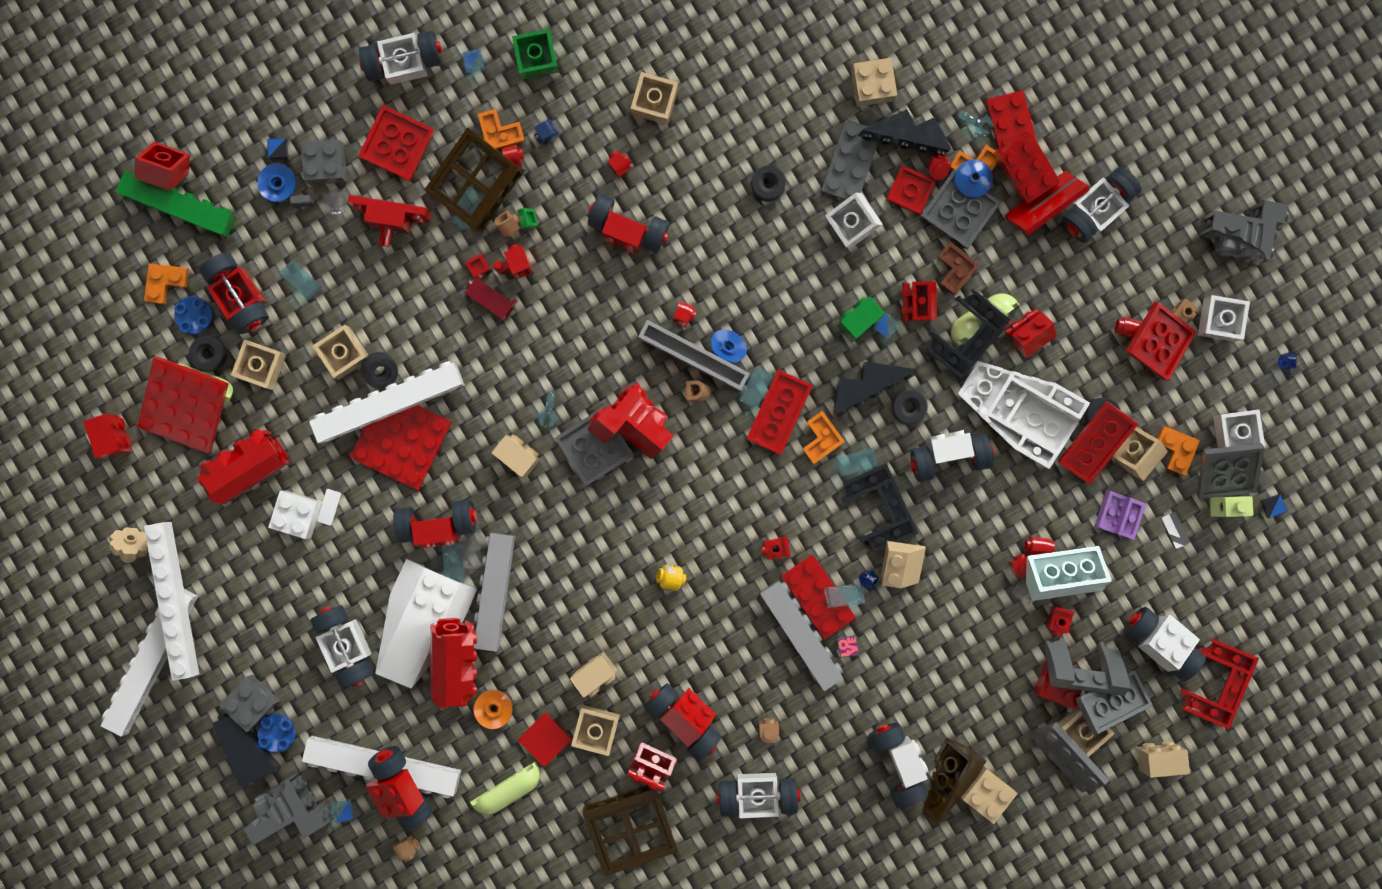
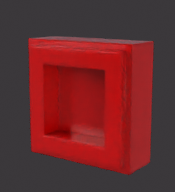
M482 253L465 262L474 279L480 274L484 275L491 271Z

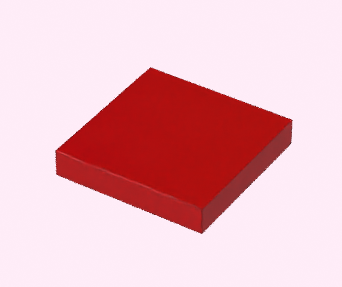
M902 165L886 201L920 216L936 180Z
M546 711L518 738V741L544 767L572 740Z

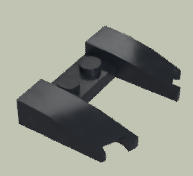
M975 289L971 290L972 295L964 299L961 296L955 298L958 303L983 322L964 348L960 351L933 330H930L928 334L933 336L931 348H925L927 352L962 380L969 375L980 358L1013 320L1011 316Z
M887 463L842 483V485H847L846 497H842V503L877 489L891 518V524L859 538L860 542L864 543L866 540L875 547L874 553L886 548L887 541L898 543L919 534Z

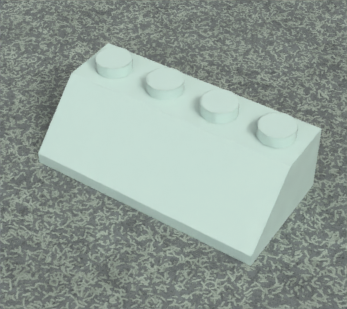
M1099 546L1027 557L1026 584L1032 601L1102 591L1111 582Z

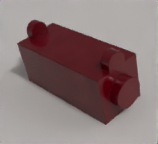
M481 274L474 281L470 280L465 288L467 290L465 294L503 321H506L516 307L515 305L518 300L514 298L511 302L483 283L482 279L484 276Z

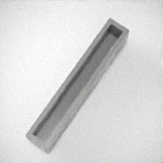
M649 320L646 321L638 336L643 342L741 392L750 374Z
M490 533V536L486 537L485 548H488V552L483 557L482 566L485 567L484 575L481 574L480 586L483 587L482 593H479L477 598V605H480L479 613L476 612L474 624H477V644H474V649L495 652L499 650L515 536Z
M778 580L761 591L760 595L822 689L826 691L844 679L841 675L843 670L838 663L834 664L830 659L833 655L828 647H822L820 643L822 638L816 630L813 632L809 627L812 623L807 615L802 616L798 609L801 606L795 598L791 599L788 595L790 589L786 583L783 582L781 584Z

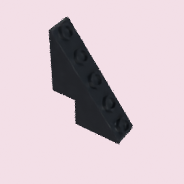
M907 109L864 128L858 134L865 141L875 140L883 145H897L900 149L910 148L918 153H932L934 156H938V154L945 156L951 150L935 117L915 125Z
M864 362L861 380L838 378L833 415L837 414L840 417L848 413L847 408L852 405L857 408L864 404L865 398L871 396L873 399L881 395V390L885 387H888L890 390L899 385L898 380L904 378L906 381L914 377L916 369Z

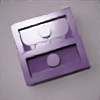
M1106 490L1095 527L1134 540L1146 503Z

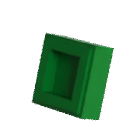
M521 208L517 210L522 229L538 227L534 209Z

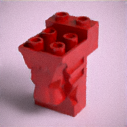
M638 382L633 386L629 385L618 396L614 404L608 405L604 410L600 408L588 421L590 426L587 430L604 444L616 432H619L650 459L660 453L673 437L663 427L666 421V414L653 406L652 401L646 398L647 394Z

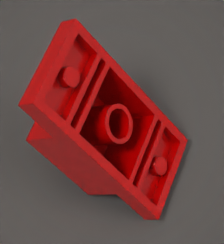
M355 195L348 196V203L353 206V209L357 210L358 213L365 214L364 221L372 228L381 229L378 246L390 247L392 231L410 234L412 219H414V222L425 224V221L431 222L432 214L426 207Z

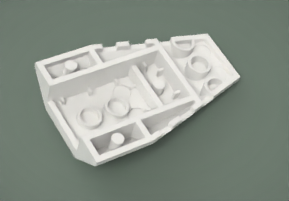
M979 361L958 393L1015 450L1050 469L1090 404V402L1056 383L1043 381L1039 378L1029 377Z
M406 559L390 593L375 674L412 688L430 666V625L434 623V626L437 625V620L443 618H459L462 623L477 589Z

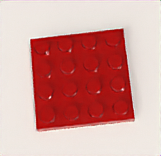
M156 356L152 361L137 427L209 454L212 452L229 383Z
M416 405L365 426L349 458L416 490H420L453 421Z

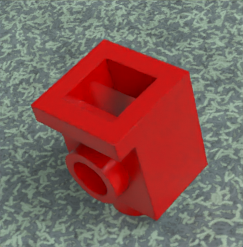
M787 536L764 540V545H761L763 557L767 556V560L791 556ZM774 545L779 546L778 552L772 551Z
M1051 605L1046 628L1051 629V634L1062 636L1063 633L1068 634L1075 612ZM1060 619H1063L1062 626L1058 624Z

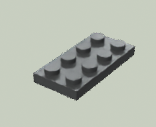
M846 119L821 190L822 193L842 200L848 199L854 193H861L879 142L875 140L865 141L858 136L868 126Z
M1136 670L1127 673L1131 689L1124 696L1090 691L1076 698L1093 735L1099 734L1153 706Z
M1057 722L1035 729L1030 734L1036 745L1048 755V758L1061 769V772L1071 780L1081 793L1105 786L1108 783L1109 779Z

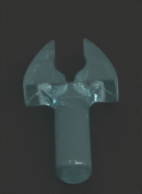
M963 110L958 115L959 118L975 126V135H989L990 132L982 128L984 124L990 128L994 127L991 119L986 114L982 119H977Z
M549 391L547 394L545 411L537 413L542 427H544V419L548 414L551 419L549 428L559 418V416L553 413L555 392Z

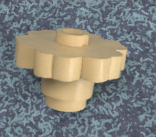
M126 527L123 531L116 530L110 536L109 549L114 555L119 556L123 562L132 563L138 556L144 557L149 552L145 532H139L137 528Z

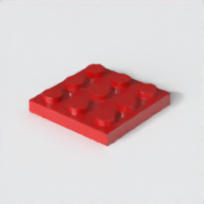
M382 105L358 157L411 182L435 130Z
M1154 302L1126 352L1161 379L1169 381L1197 332L1161 303Z

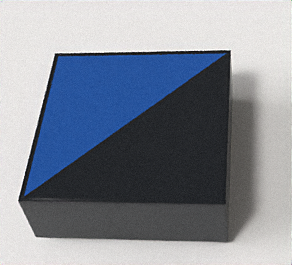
M287 138L267 139L269 159L289 158Z
M1281 494L1260 500L1267 518L1287 512Z

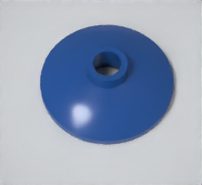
M968 160L957 168L954 181L961 194L970 198H978L990 190L993 183V174L989 166L984 162ZM976 174L978 180H973L972 175Z
M278 163L270 164L258 176V189L270 201H284L293 194L296 188V178L292 170L287 166ZM278 181L282 182L280 187H276Z
M719 330L711 338L710 345L714 354L729 363L740 362L747 353L744 340L733 331Z

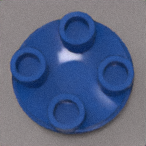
M186 297L174 307L175 322L184 333L200 334L207 330L212 322V309L200 297Z
M272 714L263 718L257 730L258 744L261 748L273 753L287 750L295 739L294 724L288 717L282 714Z

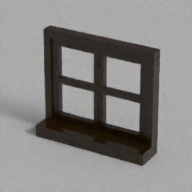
M467 127L424 190L473 230L482 233L525 170L513 163ZM471 142L486 153L472 174L457 163ZM489 157L504 168L491 188H488L476 178ZM452 169L467 179L454 200L439 189ZM471 183L486 194L472 215L457 204Z
M646 785L583 806V816L605 876L678 852L659 791L656 789L653 791ZM652 803L657 821L633 829L628 811ZM621 813L626 832L603 839L597 821ZM660 826L665 844L642 852L636 834ZM629 836L635 854L611 862L605 844Z

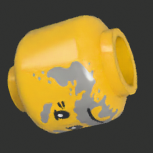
M666 564L658 569L656 581L662 589L677 591L681 585L684 586L686 574H683V569L680 566Z

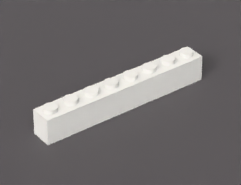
M450 361L439 365L440 368L434 371L432 369L421 372L422 375L419 377L411 376L404 379L402 384L397 385L394 383L386 386L385 391L380 393L379 391L371 392L368 394V398L363 400L357 398L350 401V405L346 407L340 405L333 408L331 413L325 414L324 412L315 415L314 420L309 422L317 442L326 443L465 386L457 365L450 363Z
M172 522L144 526L172 681L199 675Z
M184 589L189 615L198 596ZM159 607L155 612L156 618L146 630L148 634L145 640H142L138 645L136 657L128 665L130 669L127 675L125 674L119 683L121 685L119 691L115 692L112 696V704L102 716L103 722L101 727L119 736L129 733L168 657Z
M311 736L307 739L302 762L307 763L310 767L318 768L323 766L331 772L340 770L344 771L348 776L362 775L364 779L372 780L374 776L368 767V761L379 751ZM405 757L406 765L403 769H408L420 792L427 794L435 792L444 798H450V796L456 794L461 770Z

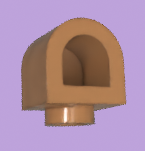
M508 209L494 221L495 226L503 236H513L520 229L518 216L515 213L512 215Z
M1185 298L1178 302L1172 313L1187 323L1194 319L1196 316L1195 311L1198 307Z
M697 380L686 382L685 395L687 401L696 403L706 401L709 398L711 390L706 383Z
M765 718L763 722H759V734L764 742L773 743L779 737V723L774 721V718Z
M410 835L394 844L392 848L399 861L404 860V862H407L415 857L414 854L420 850V845Z

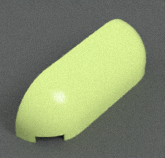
M995 294L988 298V300L1006 313L1019 306L1016 299L1008 294ZM970 311L958 318L952 326L951 338L956 347L972 338L983 324Z
M531 763L470 801L471 806L481 814L490 815L497 813L526 795L539 782L540 770L537 763Z

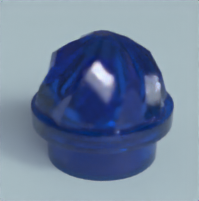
M1288 351L1281 354L1278 359L1279 366L1288 371L1296 369L1297 353Z
M865 570L859 575V582L865 589L869 588L872 590L879 579V576L875 575L874 571Z

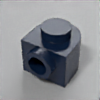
M550 119L534 127V137L539 145L546 142L550 144L558 138L559 132Z

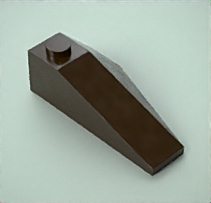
M946 737L937 753L936 760H938L936 771H933L932 774L934 780L932 788L928 791L924 814L936 825L941 823L967 791L986 763V760L973 749L949 737Z

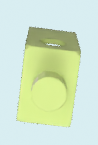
M1252 496L1210 498V516H1253ZM1221 503H1223L1224 506L1223 511H1221L1220 508Z

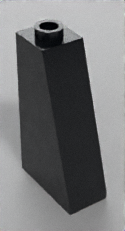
M227 713L218 716V721L212 723L240 787L276 772L281 768L270 752L259 746L258 738L251 730L246 732Z

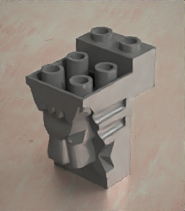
M1264 200L1250 208L1249 217L1214 211L1202 218L1199 236L1206 237V239H1215V251L1218 252L1219 256H1233L1236 259H1243L1245 263L1257 266L1269 261L1273 257V241L1278 233L1276 227L1285 224L1289 216V211H1287L1288 204Z
M297 772L276 785L269 792L261 794L254 799L253 809L256 819L243 829L252 845L262 841L292 822H295L301 835L305 838L334 818L332 816L333 811L324 801L318 805L316 804L317 799L314 793L308 790L306 779Z

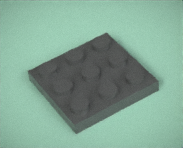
M954 169L925 209L921 218L965 249H968L1001 201L988 192L978 198H970L961 194L955 185L954 177L956 170Z
M596 412L555 437V440L585 486L634 456L619 432H616L604 444L587 430L590 426L588 421Z
M1263 444L1204 449L1197 489L1198 498L1256 493L1265 450Z

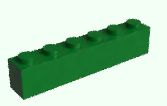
M124 171L116 193L228 238L236 219L231 214L232 210L220 206V209L213 207L214 203L205 199L202 202L195 200L197 196L185 192L184 195L178 193L179 189L175 187L171 191L164 190L134 178V171L132 173Z

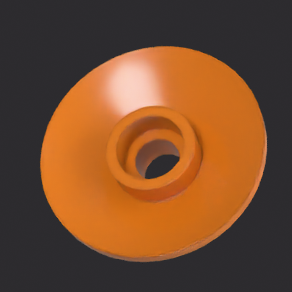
M489 690L482 693L474 704L476 720L483 727L489 729H497L504 726L512 716L513 708L509 697L498 690ZM492 705L497 706L496 712L491 710Z

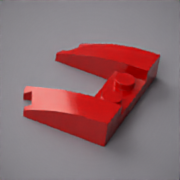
M1211 638L1210 641L1212 643L1204 650L1199 648L1198 650L1205 657L1230 667L1229 675L1217 703L1181 688V695L1185 694V706L1182 709L1230 729L1259 658Z

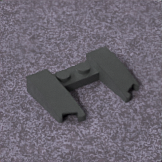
M1063 636L1057 637L1055 642L1050 643L1046 641L1044 643L1050 686L1124 696L1131 689L1128 674L1119 651L1111 650L1105 646V643L1099 641L1097 644L1102 672L1073 668Z

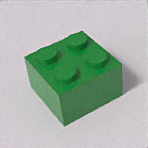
M550 29L512 36L519 74L522 80L559 73Z
M871 296L867 299L862 297L855 303L852 312L847 310L838 319L840 323L837 326L851 342L855 341L885 314Z

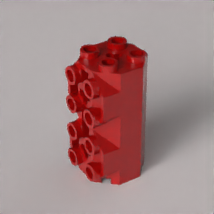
M257 429L250 433V437L245 441L242 439L232 445L234 447L233 451L227 452V450H224L216 455L217 458L215 460H208L200 465V476L197 477V480L202 487L205 486L208 491L207 496L212 503L217 502L219 505L228 503L289 464V460H285L288 456L280 442L276 438L272 440L269 437L272 435L270 431H260V429Z
M443 618L437 620V625L434 626V623L430 625V695L432 702L436 703L437 707L441 709L450 706L464 707L468 705V700L477 695L476 685H474L473 680L477 678L476 667H474V662L477 661L476 650H474V644H477V635L474 632L473 624H470L469 621H465V624L461 623L459 618Z

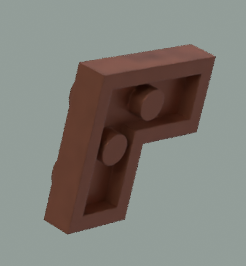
M949 242L937 256L938 259L951 268L940 285L955 296L980 265L952 242Z

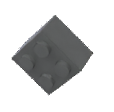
M340 140L301 142L303 180L307 184L347 182L345 145Z
M252 674L245 677L219 706L242 729L248 732L254 729L280 700Z

